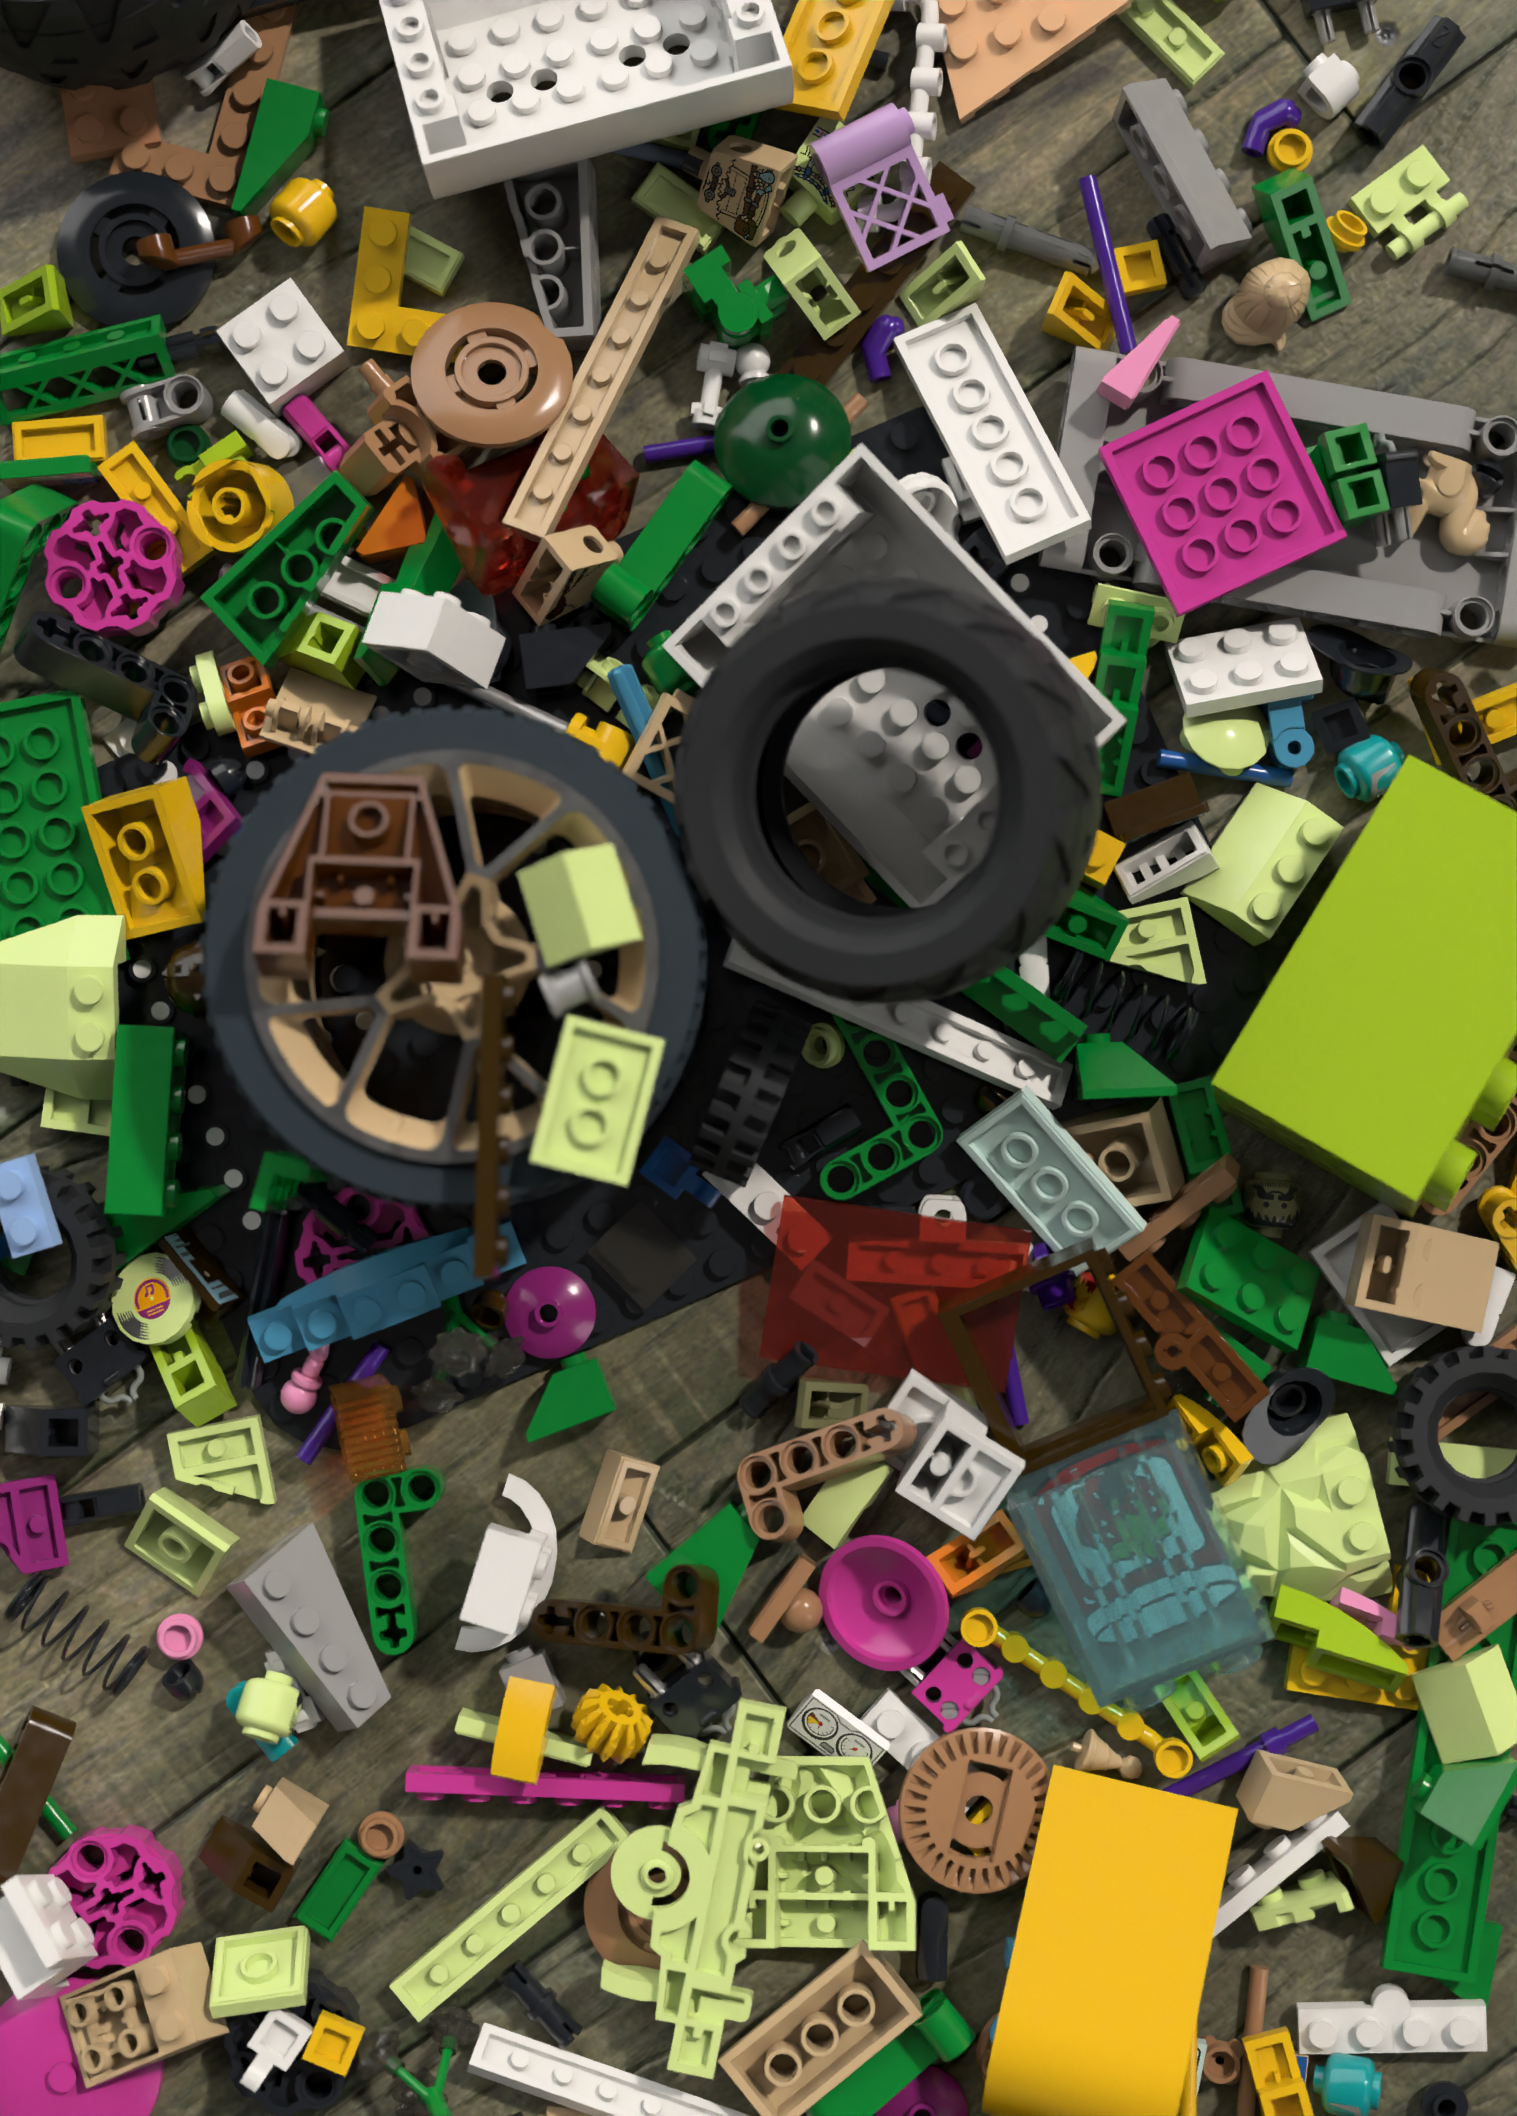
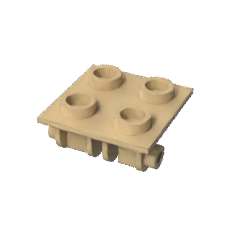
M290 667L276 699L270 698L266 705L265 716L268 717L260 731L259 738L312 755L316 753L314 747L322 742L326 744L338 737V733L347 729L351 733L361 729L360 723L368 721L377 696L358 689L354 690Z

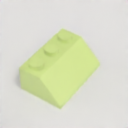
M1256 782L1210 848L1220 868L1201 878L1188 882L1180 894L1188 897L1189 901L1252 946L1259 945L1271 939L1344 827L1307 800Z

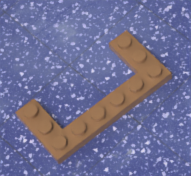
M300 3L246 19L245 22L258 33L262 47L230 75L209 154L166 142L147 147L140 142H130L122 151L115 152L109 175L132 171L161 175L188 190L197 201L231 210L267 78L278 81L280 79Z

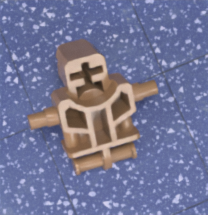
M372 358L365 362L358 371L369 383L370 390L377 397L367 407V414L374 427L366 431L344 454L339 472L344 474L364 497L376 495L381 490L391 486L409 469L423 481H427L438 474L445 484L448 483L460 499L463 498L475 487L462 472L463 468L455 458L460 453L466 454L473 446L459 443L445 436L424 417L414 398L410 377L406 375L394 383L388 374L383 373ZM450 366L446 370V376L455 374Z

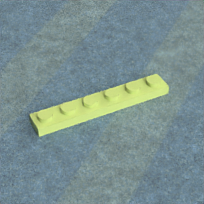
M600 1804L391 1981L390 1989L415 2019L420 2022L602 1868L630 1833L608 1807Z

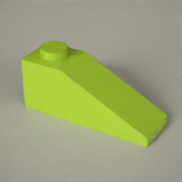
M193 1317L190 1322L192 1326L185 1335L171 1344L149 1345L175 1409L193 1425L199 1427L235 1407L237 1403L222 1368Z

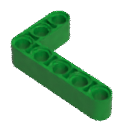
M35 482L0 500V654L34 555L45 549L51 531L61 528L69 519L72 509L80 505L79 502L39 482Z
M828 1012L841 1032L848 1049L892 1126L829 1161L821 1170L819 1182L824 1193L835 1200H845L933 1153L943 1140V1130L895 1041L860 1025L850 1026L842 1020V1017ZM872 1041L884 1043L889 1051L887 1063L880 1067L869 1065L863 1056L866 1044ZM902 1081L910 1087L912 1093L911 1100L906 1106L895 1107L887 1101L886 1089L891 1082ZM917 1121L928 1123L934 1132L931 1144L925 1148L914 1146L908 1137L911 1125ZM878 1143L889 1146L894 1155L891 1166L882 1171L874 1169L868 1161L870 1148ZM836 1166L849 1168L854 1177L851 1188L843 1193H837L828 1186L827 1175Z

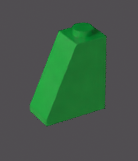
M729 1499L646 1570L645 1574L647 1580L662 1596L665 1575L674 1566L682 1564H704L710 1566L716 1572L720 1585L716 1632L760 1540V1537L754 1533L750 1526L744 1502L737 1507ZM692 1574L686 1580V1590L691 1597L694 1596L697 1590V1581ZM686 1621V1626L693 1633V1628L688 1621Z

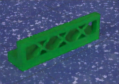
M161 314L0 354L1 426L120 397L119 395L123 391L134 386L152 384L176 376L165 344L166 328ZM157 353L163 371L145 375L133 369L132 366L137 357ZM106 366L120 373L114 384L106 386L91 381L88 377L93 368ZM62 377L76 384L70 395L58 397L44 390L49 379ZM18 388L32 396L26 406L8 410L1 391Z
M1007 967L981 982L960 990L1060 1064H1062L1089 1027Z
M265 1151L250 1208L260 1211L293 1208L300 1181L310 1183L333 1180L308 1166V1161L302 1156H295L290 1151Z

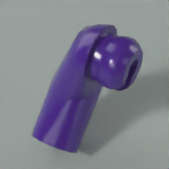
M1280 98L1256 111L1252 116L1241 151L1251 157H1262L1270 133L1280 127L1283 129L1297 127L1302 118L1301 109L1295 106L1293 100Z
M886 314L875 319L861 342L862 354L870 383H879L891 378L886 351L893 342V339L905 332L904 323L897 316L891 317Z

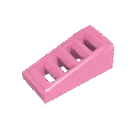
M1174 316L1164 320L1103 377L1096 392L1122 409H1129L1180 325L1178 323L1180 320Z

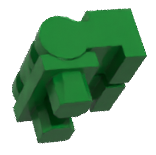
M722 245L682 270V294L702 324L709 320L712 321L717 328L716 337L718 342L728 344V349L738 350L742 345L753 342L755 338L760 344L771 337L773 322L787 313L785 304L789 302V296L775 275H772L755 287L749 278L735 287L730 280L731 259Z
M1366 422L1324 432L1317 438V445L1305 448L1344 530L1359 526L1364 521L1376 518L1391 510L1380 469L1363 473L1377 463Z

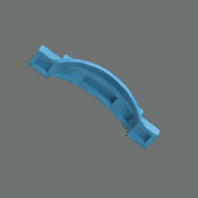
M507 1217L500 1220V1236L508 1237L509 1242L507 1267H499V1273L525 1264L526 1260L510 1218ZM472 1226L425 1237L370 1255L313 1281L281 1299L276 1306L248 1316L247 1322L264 1363L306 1347L310 1352L349 1336H352L353 1340L441 1307V1301L484 1285L483 1280L486 1278H473L475 1227Z

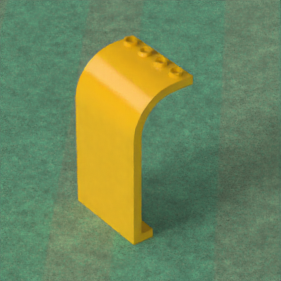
M1053 1765L996 2026L983 2095V2114L990 2116H1177L1238 1809Z

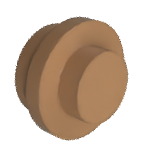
M377 1811L368 1815L361 1823L358 1831V1841L362 1850L369 1856L377 1859L389 1858L396 1854L405 1838V1830L401 1820L396 1815L387 1811Z

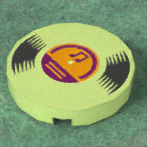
M158 1252L144 1254L128 1263L118 1276L123 1278L121 1289L112 1292L111 1296L113 1303L112 1313L119 1329L132 1341L152 1346L171 1344L185 1335L192 1326L190 1322L193 1319L194 1313L199 1311L201 1296L166 1254Z

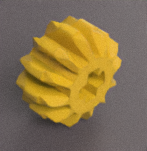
M603 1683L597 1689L589 1688L587 1693L581 1697L572 1715L573 1720L570 1726L576 1731L574 1740L578 1743L586 1744V1753L595 1752L599 1754L603 1762L609 1757L619 1764H622L626 1758L634 1759L637 1753H640L647 1741L646 1739L651 1732L653 1721L647 1716L649 1707L637 1703L636 1694L628 1695L624 1693L620 1685L615 1690H612Z

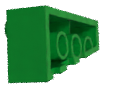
M337 470L333 471L200 598L263 667L273 668L375 508L344 474Z
M117 1024L105 1213L170 1218L171 1208H176L178 1205L179 1181L174 1180L176 1161H180L182 1154V1134L179 1132L181 1114H183L185 1108V1079L190 1035L174 1027Z

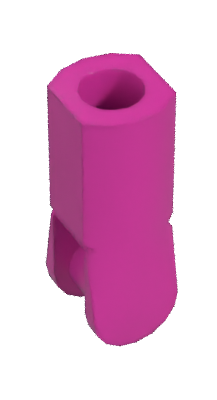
M298 394L283 407L281 414L332 472L335 470L339 472L337 467L341 465L344 454L351 448L350 445L306 394ZM332 435L338 443L327 453H324L319 446Z

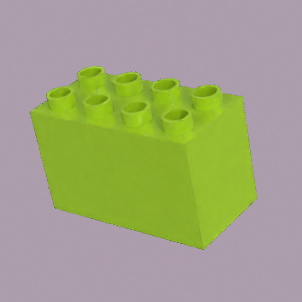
M1409 754L1211 1084L1219 1109L1407 1218L1412 1219L1423 1200L1446 1212L1474 1165L1473 1162L1478 1154L1459 1143L1460 1137L1471 1120L1493 1132L1517 1093V1064L1508 1060L1509 1055L1517 1044V812Z

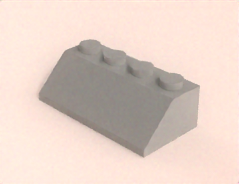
M1166 78L1130 83L1122 88L1112 120L1162 212L1170 215L1176 227L1174 233L1180 234L1196 263L1194 267L1195 272L1200 271L1203 274L1246 250L1252 239L1250 234L1253 232L1252 224L1246 212L1242 208L1236 209L1230 198L1231 187L1225 173L1220 168L1215 170L1207 155L1210 152L1209 145L1204 134L1198 128L1194 130L1186 117L1188 108L1181 92L1178 89L1172 90Z

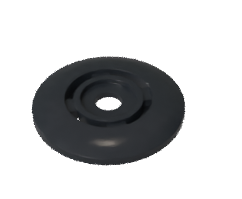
M122 172L105 177L86 188L67 210L61 223L57 241L59 271L65 280L66 289L73 300L85 313L108 327L161 314L164 326L168 327L187 316L205 296L213 279L216 260L180 267L176 270H164L145 263L140 265L129 264L124 259L123 249L125 244L131 239H142L154 234L167 233L165 229L170 226H174L177 232L180 248L216 241L210 220L199 202L188 190L178 183L150 172ZM99 237V258L104 270L107 272L102 280L95 270L92 251L93 240Z

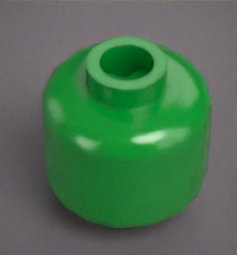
M666 630L657 634L648 641L647 647L649 651L642 659L641 666L646 676L660 696L662 693H668L672 696L675 689H679L689 696L695 695L699 692L701 686L662 646L672 633L670 630Z

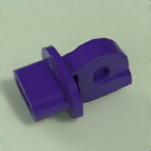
M1044 1242L1033 1246L1032 1252L1035 1261L1051 1254L1049 1246ZM1073 1270L1061 1272L1029 1286V1291L1032 1295L1038 1296L1043 1311H1049L1066 1305L1077 1299L1072 1281L1076 1279V1273Z

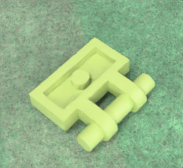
M1421 145L1352 196L1347 203L1357 217L1364 222L1374 239L1390 229L1396 238L1387 244L1385 249L1394 261L1407 252L1413 254L1425 244L1424 239L1439 228L1445 230L1457 221V215L1469 207L1466 197L1461 192H1457L1447 201L1439 196L1437 192L1446 187L1450 179L1424 145ZM1422 205L1428 215L1414 225L1409 223L1405 216Z

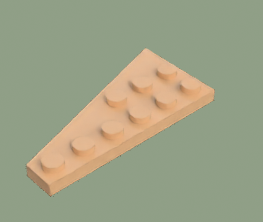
M937 0L939 23L947 24L948 45L946 52H943L961 124L974 117L976 111L993 99L997 101L1010 91V87L1030 73H1037L1096 31L1095 28L1114 14L1118 16L1131 7V2L1134 0Z

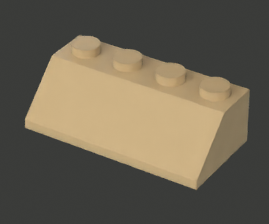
M861 1940L719 2056L717 2061L761 2116H800L922 2016L920 2001L891 1964L875 1950H868V1943Z

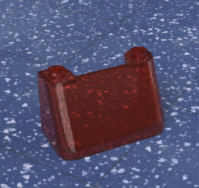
M549 428L541 435L535 437L532 443L468 470H465V464L454 454L439 455L424 465L422 486L469 580L483 596L494 595L515 586L540 544L522 537L514 527L505 529L502 521ZM602 434L588 462L591 472L590 478L578 482L568 502V509L561 516L553 533L592 525L596 527L608 542L615 540L628 523L640 475L608 438Z

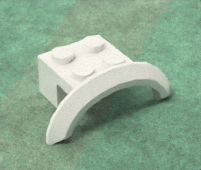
M510 1473L502 1496L511 1499L522 1509L532 1529L527 1534L495 1523H491L488 1526L459 1618L460 1620L480 1626H462L455 1650L472 1653L491 1650L510 1642L531 1623L533 1610L537 1604L545 1600L553 1582L558 1552L556 1527L551 1511L537 1490L526 1480Z

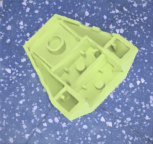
M77 915L0 941V1072L82 1100H112L117 1024L119 1025L118 964L126 961L125 915Z

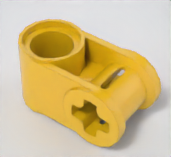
M1492 1186L1480 1195L1477 1201V1212L1495 1242L1500 1243L1499 1253L1517 1275V1196L1509 1188Z

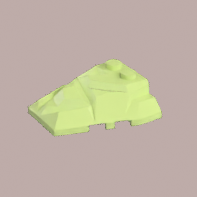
M1347 1412L1328 1416L1302 1447L1288 1460L1277 1464H1261L1253 1459L1237 1481L1225 1487L1221 1485L1217 1478L1208 1482L1210 1488L1209 1504L1230 1547L1231 1556L1229 1559L1236 1564L1242 1579L1241 1587L1233 1594L1274 1597L1281 1584L1308 1593L1322 1601H1331L1342 1587L1367 1598L1393 1592L1392 1574L1388 1562L1391 1559V1553L1367 1459L1365 1454L1360 1451L1357 1435Z
M777 1756L793 1760L799 1764L797 1778L792 1780L773 1775L769 1776L768 1782L771 1783L763 1828L754 1834L762 1833L770 1839L771 1849L769 1856L763 1861H754L749 1857L755 1866L746 1915L752 1923L751 1932L747 1933L743 1930H737L730 1935L731 1942L739 1948H853L861 1940H864L868 1943V1950L916 1951V1899L902 1861L900 1849L894 1836L870 1757ZM760 1844L754 1846L756 1850L764 1849Z

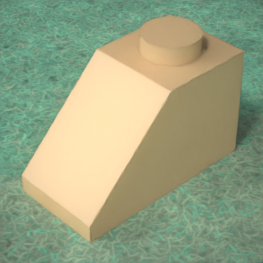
M1257 1749L1235 1796L1245 1811L1248 1820L1254 1825L1263 1829L1275 1827L1293 1831L1349 1803L1354 1794L1337 1768Z
M282 1777L275 1788L266 1784L252 1807L254 1811L259 1813L252 1827L286 1862L293 1865L330 1805Z

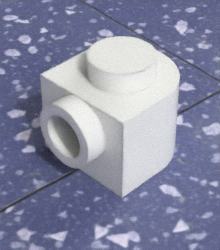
M1321 53L1303 70L1302 73L1306 76V80L1297 91L1318 115L1330 120L1360 93L1358 84L1360 77L1356 69L1349 62L1341 61L1335 53L1329 58L1324 53Z

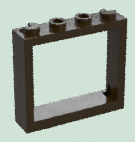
M1092 1237L938 1302L940 1321L997 1443L1026 1461L1025 1467L1018 1478L1169 1415L1165 1398L1172 1396L1167 1380L1162 1371L1153 1373L1147 1358L1153 1356L1154 1353L1143 1329L1137 1332L1134 1331L1128 1318L1135 1314L1131 1301L1124 1288L1116 1291L1109 1276L1116 1273L1111 1257L1106 1247L1097 1250ZM1086 1262L1146 1394L1025 1445L964 1314Z

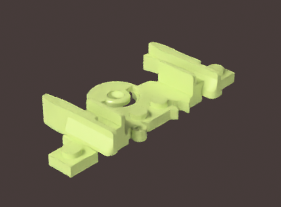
M740 1698L731 1743L711 1739L710 1743L707 1744L697 1739L680 1735L652 1734L642 1765H671L701 1771L693 1799L678 1805L672 1827L652 1825L632 1832L618 1846L611 1864V1882L620 1902L635 1915L653 1920L650 1947L661 1956L660 1970L643 1966L617 1965L604 1959L600 1988L629 1999L657 2002L655 2020L676 2024L667 2070L713 2079L725 2019L745 2022L750 2016L754 1991L732 1985L735 1966L746 1957L747 1949L735 1946L730 1940V1935L737 1930H743L747 1933L751 1932L752 1923L746 1915L755 1866L749 1857L754 1861H763L769 1856L771 1849L770 1839L762 1833L754 1834L763 1828L771 1783L749 1778L750 1771L792 1780L797 1778L799 1764L793 1760L777 1757L786 1707ZM664 1842H667V1846L678 1851L685 1859L690 1874L689 1885L684 1894L673 1903L654 1906L652 1905L653 1897L669 1895L677 1888L681 1879V1865L674 1854L663 1849ZM760 1844L764 1849L756 1850L754 1846ZM654 1867L663 1869L666 1879L661 1883L652 1882L648 1876L649 1870Z

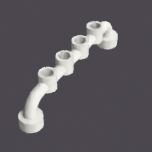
M894 0L890 11L906 12L909 2L916 3L921 9V21L918 23L916 30L917 53L915 67H913L911 72V102L908 113L916 131L910 135L911 143L930 184L932 176L931 157H922L924 141H935L937 114L935 112H928L929 96L940 97L942 92V69L933 68L935 52H946L948 26L947 24L939 23L937 0ZM906 160L900 162L899 169L900 192L908 194L913 175ZM917 187V190H916V193H915V196H914L915 198L917 197V194H918V187ZM863 194L860 196L857 212L867 215L873 195ZM880 196L873 218L886 223L899 220L905 200L896 198L892 203L883 205L882 196ZM857 219L858 227L862 231L865 221ZM871 224L869 232L879 233L881 227Z

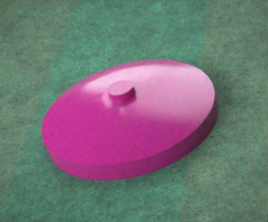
M73 1972L66 1977L69 1986L55 1996L17 2000L15 1994H13L0 2007V2116H149L160 2095L165 2061L164 2059L86 2089L59 1997L104 1977Z

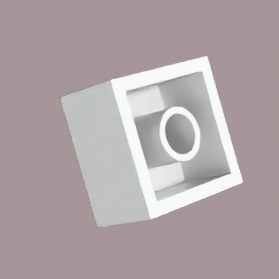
M291 277L216 330L227 349L277 417L282 415L283 407L298 394L304 393L308 397L351 366L342 347Z
M404 588L401 593L380 592L362 643L422 682L487 689L506 638L490 628L491 621L479 614L465 611L460 607L461 601L450 594L437 591L434 593V596H425L415 590Z

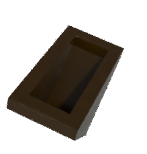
M1327 1836L1321 1841V1844L1335 1876L1347 1889L1354 1908L1372 1924L1376 1925L1383 1918L1405 1862L1376 1837Z

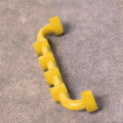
M974 1607L963 1614L960 1620V1632L968 1644L974 1647H985L992 1643L1000 1649L1006 1660L1012 1663L1020 1662L1037 1673L1046 1687L1051 1689L1059 1688L1074 1698L1082 1711L1090 1715L1097 1714L1114 1725L1122 1738L1129 1741L1136 1740L1154 1752V1763L1164 1776L1180 1778L1190 1771L1193 1764V1755L1184 1741L1174 1737L1164 1738L1144 1724L1137 1711L1131 1708H1120L1105 1697V1694L1097 1684L1092 1682L1083 1683L1068 1673L1060 1659L1044 1657L1028 1645V1642L1021 1633L1017 1631L1007 1632L998 1626L994 1615L989 1610L982 1607Z

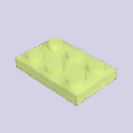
M567 1015L529 1161L627 1186L665 1040Z

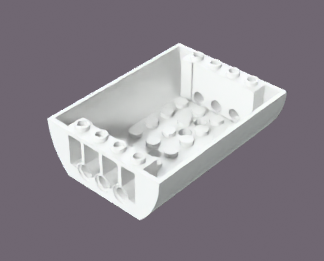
M379 0L423 168L434 200L791 104L794 98L792 64L771 0ZM676 45L688 47L684 53L679 55H672L667 52L669 48ZM631 57L644 59L640 65L628 67L623 64L625 60ZM540 82H556V85L549 90L540 91L535 89L536 85ZM506 92L512 94L505 102L496 103L491 101L492 97L498 93Z
M862 443L662 645L702 687L709 673L727 649L740 636L773 609L799 595L852 579L894 577L925 580L951 586L991 602L1007 611L1019 620L1035 637H1038L1053 652L1075 684L1084 709L1088 712L1092 722L1098 750L1127 722L1117 709ZM880 669L854 677L837 686L813 707L803 720L790 746L784 775L910 908L923 907L940 902L973 872L983 857L991 840L998 812L999 786L994 758L981 728L972 715L957 699L933 682L911 673L893 669ZM934 699L943 700L950 707V719L943 726L932 724L926 716L927 706ZM964 733H974L982 741V752L975 759L963 757L958 750V741Z

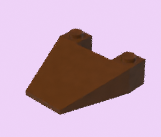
M322 773L258 904L253 954L261 977L312 979L316 934L408 937L406 960L412 983L462 985L466 936L461 911L423 776Z

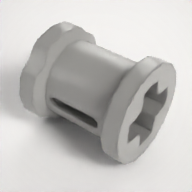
M585 958L577 961V967L552 978H548L546 975L538 978L556 1019L563 1016V1010L588 999H592L595 1002L602 999Z

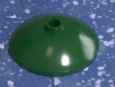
M786 373L758 378L738 390L724 406L717 421L714 436L715 455L725 480L733 486L734 491L746 500L771 509L797 508L849 456L852 445L849 420L836 396L825 386L811 378ZM779 425H784L789 429L787 434L782 437L774 436L772 431Z

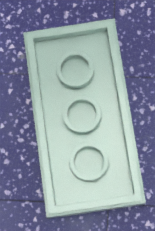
M1027 1085L961 1133L956 1140L1053 1252L1092 1237L1097 1250L1106 1247L1110 1254L1144 1231L1147 1222ZM1085 1262L1069 1270L1075 1271L1077 1277L1089 1268Z

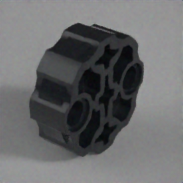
M309 1968L306 2005L286 2009L301 2018L308 2013L309 1999H313L315 2001L312 2012L303 2020L314 2028L322 2010L327 2011L328 2009L332 2013L340 2010L343 2014L342 2018L361 2025L358 2015L360 2006L347 1987H339L328 1980L323 1971ZM269 2011L232 2016L228 2023L229 2033L225 2034L224 2048L228 2052L232 2068L230 2078L242 2096L253 2097L263 2104L267 2113L278 2116H292L298 2111L309 2109L320 2111L334 2103L340 2097L351 2075L357 2071L365 2049L366 2035L363 2033L346 2076H342L302 2059L311 2038L310 2035L288 2070L282 2072L281 2085H276L280 2068L273 2065L257 2091L253 2092L240 2083L250 2063L258 2054L249 2048L247 2044ZM314 2072L326 2073L332 2080V2086L325 2089L316 2087L311 2081L310 2074Z

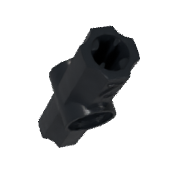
M1437 15L1432 17L1353 123L1352 129L1357 133L1360 140L1370 147H1376L1381 150L1387 146L1465 41L1466 37L1461 32L1460 26L1448 17L1443 18ZM1399 77H1412L1417 82L1418 89L1405 88L1401 84Z
M1426 1503L1420 1505L1411 1504L1407 1509L1402 1567L1397 1572L1395 1579L1396 1587L1399 1591L1395 1639L1400 1641L1403 1646L1416 1649L1434 1648L1439 1642L1443 1585L1450 1573L1449 1563L1446 1559L1449 1517L1435 1513L1431 1510L1432 1507ZM1415 1569L1425 1572L1430 1582L1421 1580L1417 1576Z

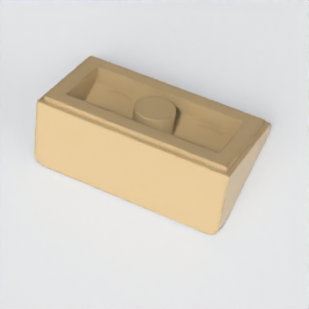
M608 1449L605 1452L579 1531L580 1537L594 1545L632 1554L660 1466Z

